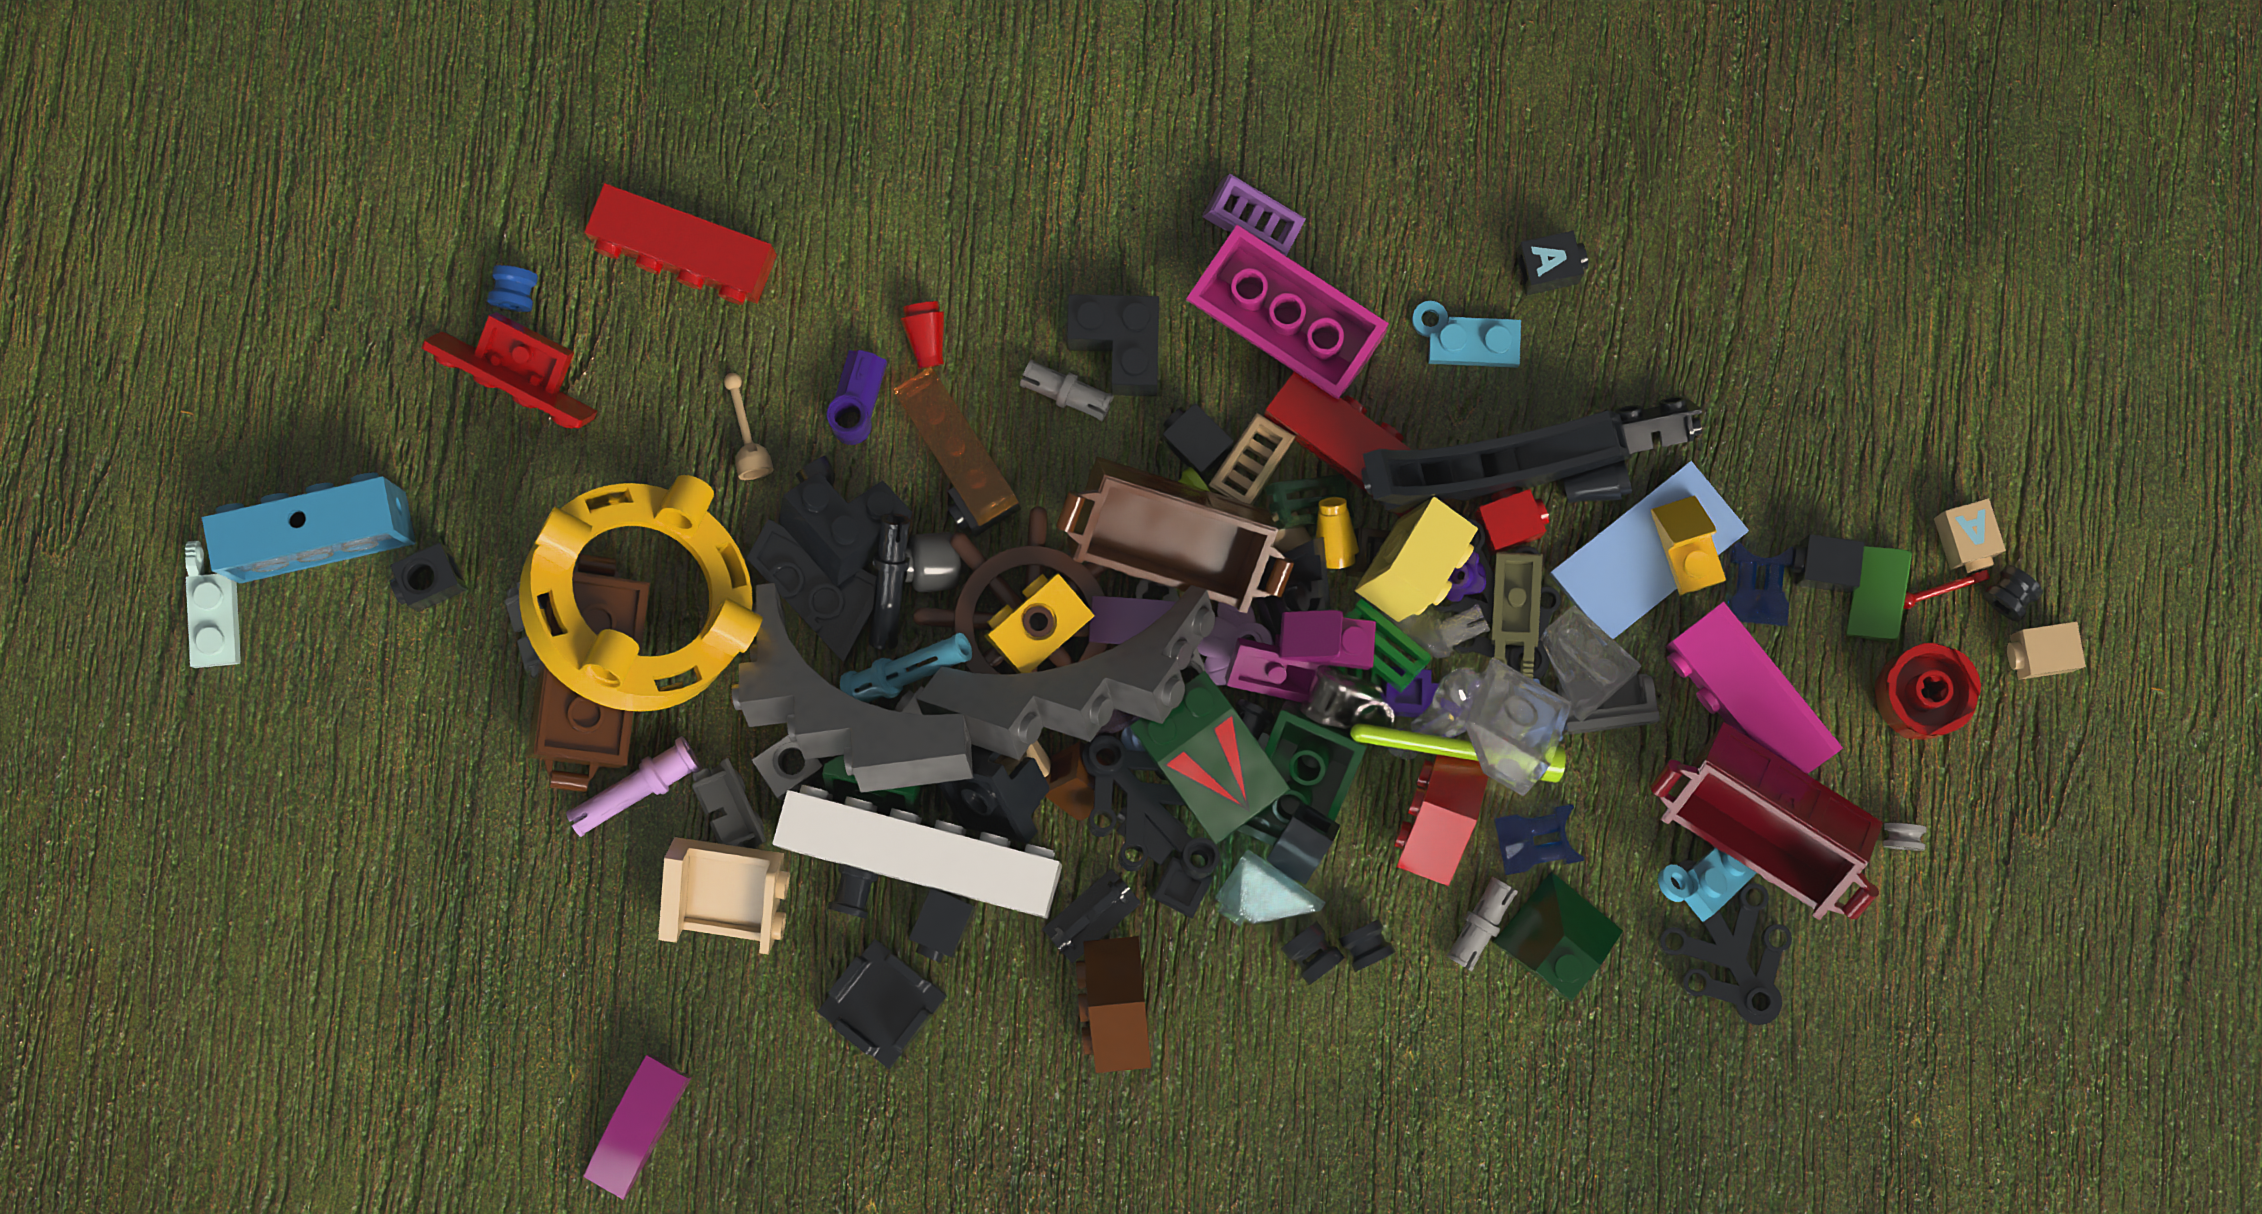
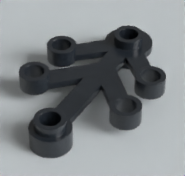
M1466 518L1467 521L1478 528L1473 537L1474 542L1472 546H1474L1473 551L1479 555V562L1482 563L1486 571V586L1482 594L1487 603L1464 595L1461 601H1453L1452 605L1448 607H1442L1439 604L1435 606L1433 603L1431 605L1435 611L1442 614L1454 611L1493 625L1495 575L1481 549L1485 543V531L1479 522ZM1531 546L1520 547L1515 552L1539 554V552ZM1548 586L1541 588V594H1550L1554 598V606L1550 609H1544L1540 606L1538 647L1534 648L1533 679H1541L1548 670L1549 654L1542 642L1551 616L1561 604L1559 592ZM1468 625L1460 626L1451 635V646L1456 652L1460 654L1475 652L1494 659L1495 644H1492V639L1479 636L1473 627ZM1460 632H1468L1472 636L1473 644L1471 647L1464 648L1457 643V635ZM1506 645L1507 674L1513 680L1520 683L1523 676L1520 674L1521 667L1518 664V656L1524 653V646Z
M1099 735L1094 737L1091 742L1088 741L1082 752V763L1087 773L1095 778L1093 810L1087 819V828L1090 833L1097 837H1105L1113 831L1116 825L1117 817L1111 809L1114 782L1126 795L1125 843L1118 853V861L1121 867L1127 871H1137L1143 867L1148 858V850L1144 845L1146 816L1181 855L1180 865L1187 875L1197 879L1209 876L1219 863V850L1215 843L1207 838L1193 839L1161 805L1186 806L1173 787L1168 784L1140 782L1130 771H1155L1160 779L1167 781L1149 755L1144 751L1127 750L1119 739L1110 735ZM1100 753H1105L1111 757L1112 764L1102 765L1098 762L1096 756ZM1103 815L1108 818L1110 825L1105 828L1099 827L1094 822V817ZM1128 849L1138 851L1141 860L1138 862L1128 860L1125 851ZM1190 856H1202L1205 860V866L1201 868L1195 867L1190 861Z
M1686 860L1676 865L1687 871L1697 861ZM1671 877L1672 884L1677 889H1680L1677 880ZM1752 883L1745 885L1739 891L1738 901L1740 908L1733 934H1731L1718 910L1714 915L1703 921L1715 944L1688 937L1682 929L1672 927L1660 933L1658 946L1667 955L1683 954L1729 968L1738 986L1713 980L1706 971L1695 968L1687 970L1682 975L1681 987L1690 996L1706 995L1735 1004L1737 1012L1743 1020L1754 1025H1764L1776 1019L1782 1008V996L1774 985V980L1781 954L1790 947L1792 935L1790 930L1781 924L1770 925L1763 930L1761 942L1764 950L1756 975H1754L1746 957L1759 910H1762L1768 904L1769 894L1764 886ZM1750 889L1757 890L1761 895V901L1757 906H1751L1746 901V893ZM1774 929L1781 931L1784 936V942L1780 947H1774L1769 941V934ZM1671 932L1676 933L1681 939L1680 947L1677 950H1670L1665 944V938ZM1694 973L1699 974L1704 980L1702 989L1697 992L1690 989L1688 985V979ZM1758 992L1764 994L1767 999L1766 1007L1760 1011L1756 1010L1752 1005V997Z

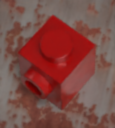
M1516 487L1507 488L1491 495L1492 503L1479 507L1474 514L1477 522L1484 528L1486 535L1485 544L1490 556L1542 538L1547 531L1545 524L1549 523V516L1542 499H1534L1531 489L1518 493Z

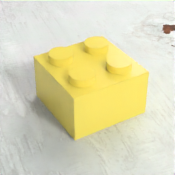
M1433 496L1397 520L1356 587L1355 592L1397 622L1412 614L1419 616L1428 605L1433 603L1436 606L1446 597L1452 587V583L1448 579L1454 568L1459 569L1472 554L1474 546L1470 542L1478 528Z

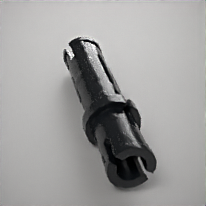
M889 513L881 516L879 550L873 555V565H875L877 570L871 631L868 642L870 646L885 650L886 640H888L889 649H894L898 645L897 636L904 571L908 570L910 564V557L906 554L910 518L898 513H893V523L890 522Z

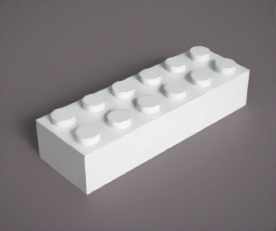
M801 785L799 793L787 790L772 843L777 847L1046 919L1049 918L1062 869L1060 861L1054 860L1055 853H1053V850L1026 844L1024 852L1009 848L1010 841L1007 838L981 832L980 839L976 840L965 837L966 830L963 827L936 820L934 828L920 825L922 818L918 817V815L891 808L889 816L876 813L878 807L874 806L873 803L846 796L844 805L832 802L834 795L829 794L828 791L806 785Z

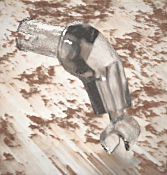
M1357 593V595L1360 597V599L1362 598V599H1363L1364 601H1366L1369 605L1375 606L1374 604H1372V603L1369 602L1367 599H1365L1364 597H1362L1360 594ZM1479 604L1442 622L1439 618L1435 619L1433 616L1421 613L1419 616L1412 614L1397 622L1385 612H1381L1386 619L1426 650L1431 657L1436 659L1451 656V652L1454 651L1453 646L1483 632L1490 631ZM1479 618H1482V619H1480V620H1478V621H1476V622H1474V623H1472V624H1469V623H1471V622H1473V621H1475V620H1477V619H1479Z
M1467 667L1453 670L1440 681L1431 705L1411 723L1412 732L1454 738L1465 732L1479 709L1481 699L1501 697L1507 693L1509 689L1507 674L1504 675V680L1493 679L1494 668L1476 673ZM1386 746L1393 756L1405 760H1411L1419 753L1418 751Z

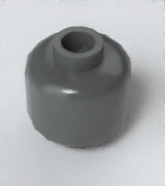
M949 532L912 535L907 542L906 554L910 557V564L908 570L904 571L903 582H909L913 590L917 592L954 589L959 583L961 573H967L968 565L952 548L950 544L952 534Z

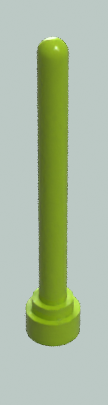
M1361 723L1355 724L1351 729V737L1357 742L1528 769L1530 774H1534L1537 780L1559 782L1565 769V750L1563 747L1542 744L1540 747H1533L1529 751Z

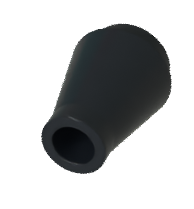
M1625 460L1563 478L1569 504L1580 501L1622 500V495L1632 493Z

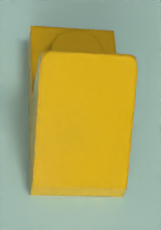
M1695 495L1650 510L1680 596L1722 583L1726 580L1712 540V536L1717 532L1716 527Z

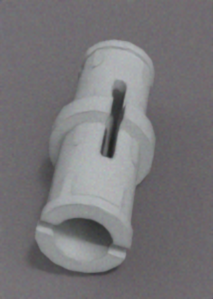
M1032 359L1023 373L1025 378H1022L1020 382L1021 387H1026L1056 400V406L1064 409L1068 405L1096 417L1100 421H1103L1110 408L1109 403L1112 402L1114 394H1108L1078 381V375L1069 372L1066 376L1036 363Z
M1492 876L1472 912L1468 911L1464 917L1467 922L1446 957L1473 971L1480 954L1492 935L1496 937L1500 929L1497 926L1518 891Z

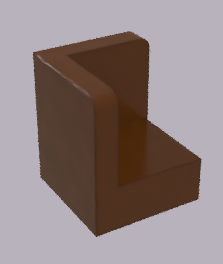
M1078 742L1050 756L1049 759L1052 762L1050 773L1045 777L1050 787L1045 797L1078 821L1089 817L1094 804L1095 778L1088 774L1083 766L1082 752L1085 745L1082 742ZM1099 755L1096 756L1100 764L1110 765ZM1113 782V792H1112V803H1111V806L1113 805V802H1114V790H1115V783H1114V782Z

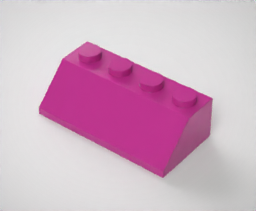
M1236 225L1186 298L1188 302L1336 399L1341 397L1361 372L1384 338L1389 323L1239 225Z
M1724 601L1665 646L1670 653L1667 659L1672 668L1682 678L1687 676L1691 678L1699 688V691L1696 693L1699 701L1710 713L1715 714L1718 712L1728 725L1804 773H1810L1843 749Z

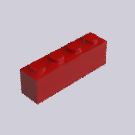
M606 183L602 187L584 231L590 241L595 244L593 249L604 256L613 259H619L620 254L636 259L635 265L645 271L658 275L662 269L677 274L676 280L688 287L701 290L703 284L718 289V296L738 305H743L745 300L758 304L777 257L772 244Z
M1295 371L1265 409L1264 417L1294 435V441L1373 499V494L1370 495L1367 492L1362 480L1361 470L1363 467H1366L1363 454L1377 449L1411 450L1402 443L1403 435L1391 425L1382 422L1379 426L1365 415L1368 411L1358 401L1350 396H1345L1344 399H1336ZM1410 511L1404 513H1393L1397 515L1399 518H1401Z

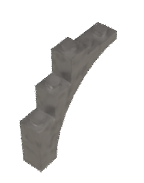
M775 583L756 585V604H752V611L763 616V620L757 632V641L750 644L751 662L739 664V682L732 683L735 710L743 711L749 727L787 722L791 743L798 742L804 759L844 755L847 775H855L861 792L973 778L971 738L963 714L921 715L891 711L859 701L830 685L806 664L789 640L784 607Z
M1191 585L1170 610L1144 631L1113 649L1078 663L1046 671L1010 675L970 673L941 666L916 698L922 715L963 714L970 734L971 744L1020 760L1028 747L1037 741L1043 727L1091 742L1100 728L1109 722L1114 709L1162 724L1171 710L1176 708L1183 699L1185 685L1180 670L1187 667L1192 653L1202 639L1211 633L1214 627L1215 614L1212 610L1207 589Z

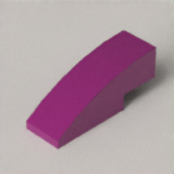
M653 1054L646 1055L617 1106L583 1177L624 1200L672 1117L670 1115L692 1077Z

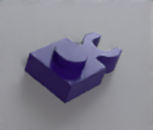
M1389 666L1401 677L1405 674L1402 668ZM1422 669L1400 693L1382 678L1381 714L1427 718L1430 715L1431 706L1444 715L1456 714L1462 709V704L1448 702L1444 692L1446 689L1458 690L1462 687V681L1449 677L1443 679L1438 684L1431 683L1432 670Z

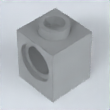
M789 735L752 759L775 796L782 801L785 800L787 790L797 792L800 790L801 785H807L822 775L825 766L822 760L826 758L805 759V766L799 773L794 775L786 774L782 765L785 755L794 750L801 751L798 742L791 743Z

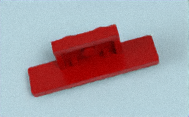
M497 312L488 315L476 348L445 332H439L424 339L421 348L433 354L436 362L447 367L460 368L472 374L474 381L480 385L489 388H499L511 394L512 399L519 405L527 408H538L552 415L551 419L560 426L572 429L581 428L595 419L597 410L560 392L574 351Z

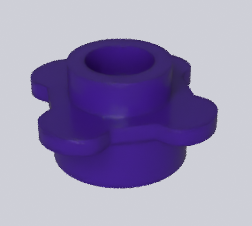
M1475 551L1472 552L1462 567L1459 569L1454 568L1448 580L1452 583V587L1446 595L1449 600L1458 602L1462 600L1465 594L1481 593L1485 589L1486 571L1482 563L1479 562V555ZM1462 571L1465 573L1463 580L1459 577Z

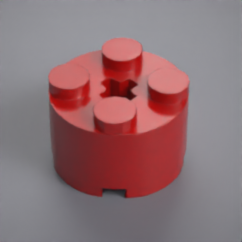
M1923 643L1896 655L1883 667L1874 685L1876 704L1884 721L1904 738L1918 740L1937 738L1960 729L1970 721L1976 711L1975 708L1981 692L1980 677L1974 664L1964 653L1955 648L1952 649L1937 643ZM1931 685L1934 693L1929 698H1924L1921 690L1924 686Z

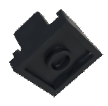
M971 744L973 778L937 783L958 823L964 828L1028 844L1038 832L1031 819V814L1040 805V801L1050 789L1035 758L1024 757L1011 774L1008 775L1002 764L994 763L1001 755L1000 753Z
M874 939L865 952L852 961L828 992L830 996L817 1012L832 1023V1027L862 1052L873 1056L885 1067L891 1069L948 996L880 941Z

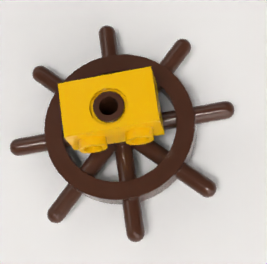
M1041 506L1033 507L1029 513L1027 546L1003 551L988 560L964 533H954L950 538V544L973 571L959 593L955 608L920 607L913 612V621L917 625L953 628L954 635L962 633L966 636L972 648L971 660L963 662L966 667L964 671L1000 674L994 668L1003 660L1017 674L1037 672V666L1047 657L1058 668L1081 662L1105 652L1107 643L1088 642L1089 622L1095 616L1091 612L1092 596H1104L1096 579L1109 568L1092 562H1088L1083 566L1080 562L1073 561L1071 556L1045 547L1047 511ZM1018 566H1026L1025 585L1022 591L1024 600L1017 595L1000 573ZM1044 567L1058 572L1068 580L1065 582L1059 574L1052 576L1048 580L1044 576ZM985 587L1004 606L999 612L974 611L979 596ZM1079 594L1082 596V598H1083V600H1084V603H1083V601L1078 597ZM973 629L990 630L984 637L991 643L992 647L984 654H981L978 649ZM1071 636L1087 637L1085 647L1075 662L1062 647V644Z

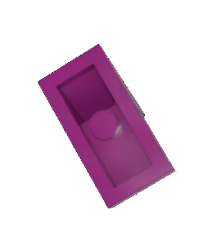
M1343 611L1284 612L1282 613L1279 659L1368 670L1373 667L1376 621L1344 618Z
M1279 634L1275 635L1274 645L1237 638L1225 675L1227 686L1315 705L1328 665L1279 659L1281 637Z

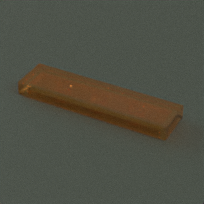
M932 367L893 389L896 397L979 526L1019 503Z

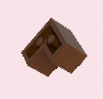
M1139 936L1083 941L1085 960L1076 961L1078 989L1087 988V993L1078 994L1080 1022L1090 1021V1026L1082 1027L1084 1055H1094L1096 1073L1151 1068Z

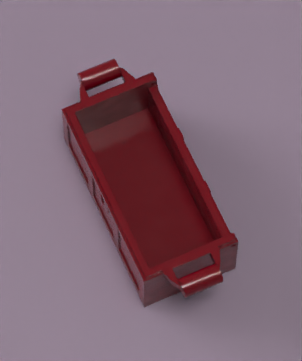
M1725 722L1721 724L1690 766L1674 759L1669 760L1650 785L1653 794L1660 797L1666 805L1660 820L1667 824L1672 820L1678 822L1711 843L1718 850L1725 852L1760 874L1770 883H1774L1812 907L1814 910L1812 916L1818 920H1821L1828 910L1845 914L1850 919L1856 920L1879 895L1877 887L1870 883L1861 871L1870 861L1884 822ZM1678 781V783H1677V785H1676V787H1675V789H1674L1672 795H1670V794H1669V791L1672 789V787H1673V786L1676 784V782ZM1855 882L1860 886L1859 889L1845 905L1839 902L1838 899Z

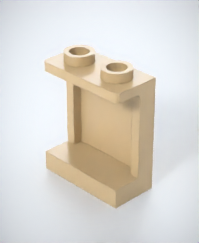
M674 837L664 857L658 940L677 943L682 930L757 940L760 941L759 953L769 955L774 940H782L786 924V913L779 912L780 899H786L790 881V872L783 871L784 853Z

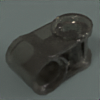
M1327 665L1318 666L1315 672L1318 679L1308 699L1302 700L1299 706L1304 715L1323 725L1336 726L1351 731L1352 727L1358 723L1386 728L1392 727L1394 721L1393 710L1378 685L1350 676L1334 667ZM1377 705L1371 713L1360 714L1367 706Z

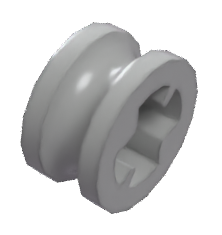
M1884 823V830L1888 831L1889 836L1887 840L1883 841V847L1912 851L1925 850L1926 844L1921 842V836L1927 832L1926 826Z

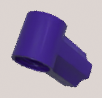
M849 350L835 399L827 409V419L834 436L846 445L862 443L871 432V417L887 366L886 359L874 353L863 350ZM856 412L861 415L858 424L854 427L843 428L838 425L839 419L845 413Z

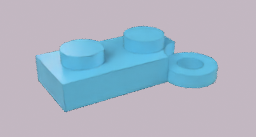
M1425 301L1419 304L1413 312L1412 324L1414 329L1420 335L1429 337L1428 364L1518 368L1520 364L1521 320L1448 318L1444 306L1435 301ZM1425 312H1434L1438 316L1439 321L1437 325L1429 327L1423 324L1421 317Z
M1713 847L1687 872L1678 865L1670 864L1663 868L1658 874V884L1662 893L1668 899L1674 902L1685 900L1703 922L1714 915L1756 872L1725 852ZM1671 877L1677 880L1680 889H1677L1672 884Z

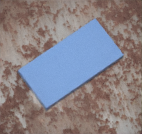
M1692 461L1549 574L1606 644L1677 589L1650 511L1651 509L1695 495L1716 527L1717 532L1712 536L1717 555H1720L1749 531Z

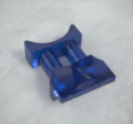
M1740 542L1732 546L1731 563H1739L1737 589H1735L1732 598L1728 600V607L1740 622L1788 626L1789 602L1785 597V591H1783L1784 568L1792 566L1793 547H1789L1776 557L1763 558L1750 553ZM1757 565L1766 566L1764 590L1755 589Z
M1573 804L1553 808L1554 814L1523 818L1516 814L1494 819L1505 875L1527 872L1532 866L1539 863L1563 859L1564 865L1585 860L1582 855L1570 846L1566 837V821L1574 808ZM1558 832L1559 841L1540 845L1534 844L1533 836Z

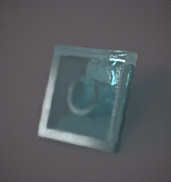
M1247 849L1214 898L1221 903L1217 912L1239 927L1244 920L1251 925L1315 914L1326 903L1249 849Z

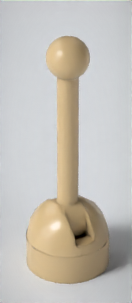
M729 373L724 378V385L731 391L744 446L737 452L735 457L738 478L741 480L761 478L774 471L771 456L766 448L753 443L739 390L742 384L741 377L736 373Z

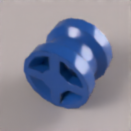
M494 266L492 277L495 279V286L488 293L487 302L501 309L531 312L533 300L530 298L531 288L537 285L538 275L532 271L514 266Z

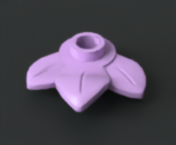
M1219 602L1217 609L1218 617H1215L1214 627L1211 633L1204 637L1197 646L1199 653L1207 656L1204 667L1206 673L1216 686L1226 685L1225 675L1238 637L1247 639L1253 636L1257 642L1274 645L1271 632L1265 626L1256 623L1251 606L1246 614L1238 611L1232 605Z

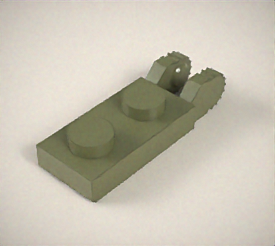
M1497 552L1492 626V644H1495L1493 679L1504 680V675L1507 673L1506 645L1524 646V656L1521 660L1520 674L1523 676L1522 681H1533L1534 648L1538 647L1543 554Z

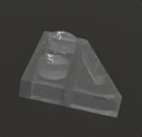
M1575 605L1549 625L1540 638L1572 710L1580 722L1629 682L1642 666Z

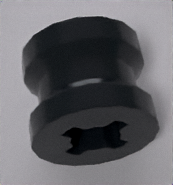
M2006 565L2000 572L2001 579L1996 585L1988 586L1983 592V597L1997 612L2012 621L2019 622L2026 615V606L2030 602L2037 601L2042 596L2043 589L2035 579L2020 568Z
M1380 919L1339 938L1342 947L1349 949L1353 957L1351 966L1354 972L1396 952L1392 943L1386 942L1382 935L1383 925Z

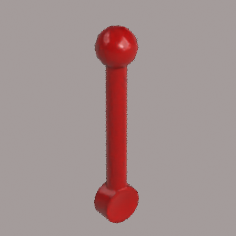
M1984 570L1914 594L1907 591L1903 609L1913 608L1918 601L1991 579L1989 572Z

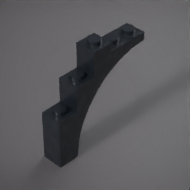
M1607 410L1569 422L1475 443L1422 450L1377 449L1363 454L1366 467L1362 468L1361 474L1367 492L1370 495L1373 494L1374 500H1378L1382 506L1385 505L1386 511L1404 513L1415 509L1433 496L1440 501L1450 498L1466 501L1513 486L1529 489L1631 458L1620 414Z

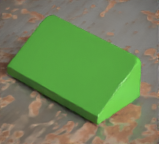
M1864 546L1860 587L1852 591L1845 635L1885 643H1892L1898 640L1912 551Z

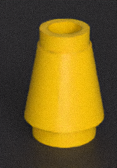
M1339 497L1326 498L1319 502L1316 538L1324 537L1326 565L1329 569H1339L1353 565L1356 561L1355 555L1359 552L1346 500Z

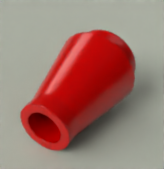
M938 301L903 306L904 317L900 318L916 358L917 368L944 365V311H940Z

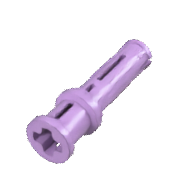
M682 736L677 738L673 747L653 759L649 756L642 759V762L639 764V770L572 810L566 811L569 822H575V824L571 825L575 832L582 837L589 830L654 792L656 795L660 793L663 795L669 791V785L691 772L695 774L701 771V764L688 742Z

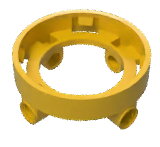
M680 475L669 490L636 483L607 485L579 495L561 509L554 506L547 517L523 566L519 587L521 617L530 643L541 661L563 684L584 698L607 707L626 711H654L681 704L706 689L739 652L745 653L756 636L763 616L752 611L753 601L750 576L739 548L726 529L707 512L714 497V491L706 482L694 476ZM642 526L665 533L681 543L697 560L708 585L709 611L700 634L690 644L676 652L651 657L637 655L640 650L639 645L622 632L605 629L597 636L582 618L574 599L572 587L575 562L582 548L591 539L613 528ZM549 593L554 616L564 634L552 636V630L544 609L539 608L538 595ZM692 668L694 669L697 680L692 685L683 688L684 684L680 681L672 685L659 687V690L657 689L654 680L674 677Z

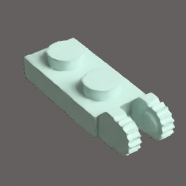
M189 541L185 547V562L189 575L186 577L190 666L202 668L240 664L237 582L218 573L205 575L204 552L201 542Z

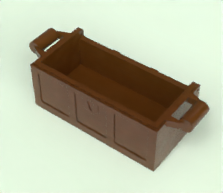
M1098 456L1095 459L1085 490L1079 493L1068 491L1056 524L1057 528L1069 534L1067 543L1073 561L1082 563L1085 560L1127 573L1130 576L1141 577L1177 588L1183 592H1186L1191 585L1207 589L1209 599L1232 605L1238 611L1246 614L1254 597L1270 595L1282 597L1294 565L1293 560L1284 557L1273 546L1279 529L1267 509ZM1270 555L1276 557V561L1265 589L1258 587Z
M579 553L577 564L573 570L572 587L574 599L582 618L597 636L605 629L616 630L628 635L639 645L640 650L637 655L641 656L650 583L621 579L616 570L615 558ZM578 572H586V573H593V574H600V575H607V576H599V575H592V574H585V573H578ZM548 593L546 618L552 630L551 634L554 637L564 633L554 616ZM540 659L537 686L534 692L535 701L530 740L526 748L525 757L543 760L549 776V788L586 792L588 782L593 778L598 767L620 768L627 766L634 711L607 707L584 698L563 684L549 671ZM553 761L589 765L588 774L552 770Z

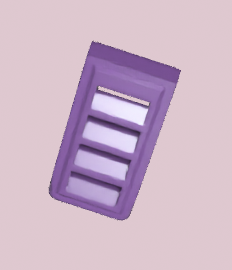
M1232 174L1227 175L1220 181L1202 215L1206 220L1229 232H1232L1236 225H1239L1285 256H1287L1306 220ZM1230 195L1237 197V200L1229 213L1223 208ZM1249 203L1254 207L1246 222H1244L1239 217L1246 204ZM1263 211H1265L1270 216L1262 231H1259L1255 226ZM1279 219L1287 223L1276 241L1270 236Z

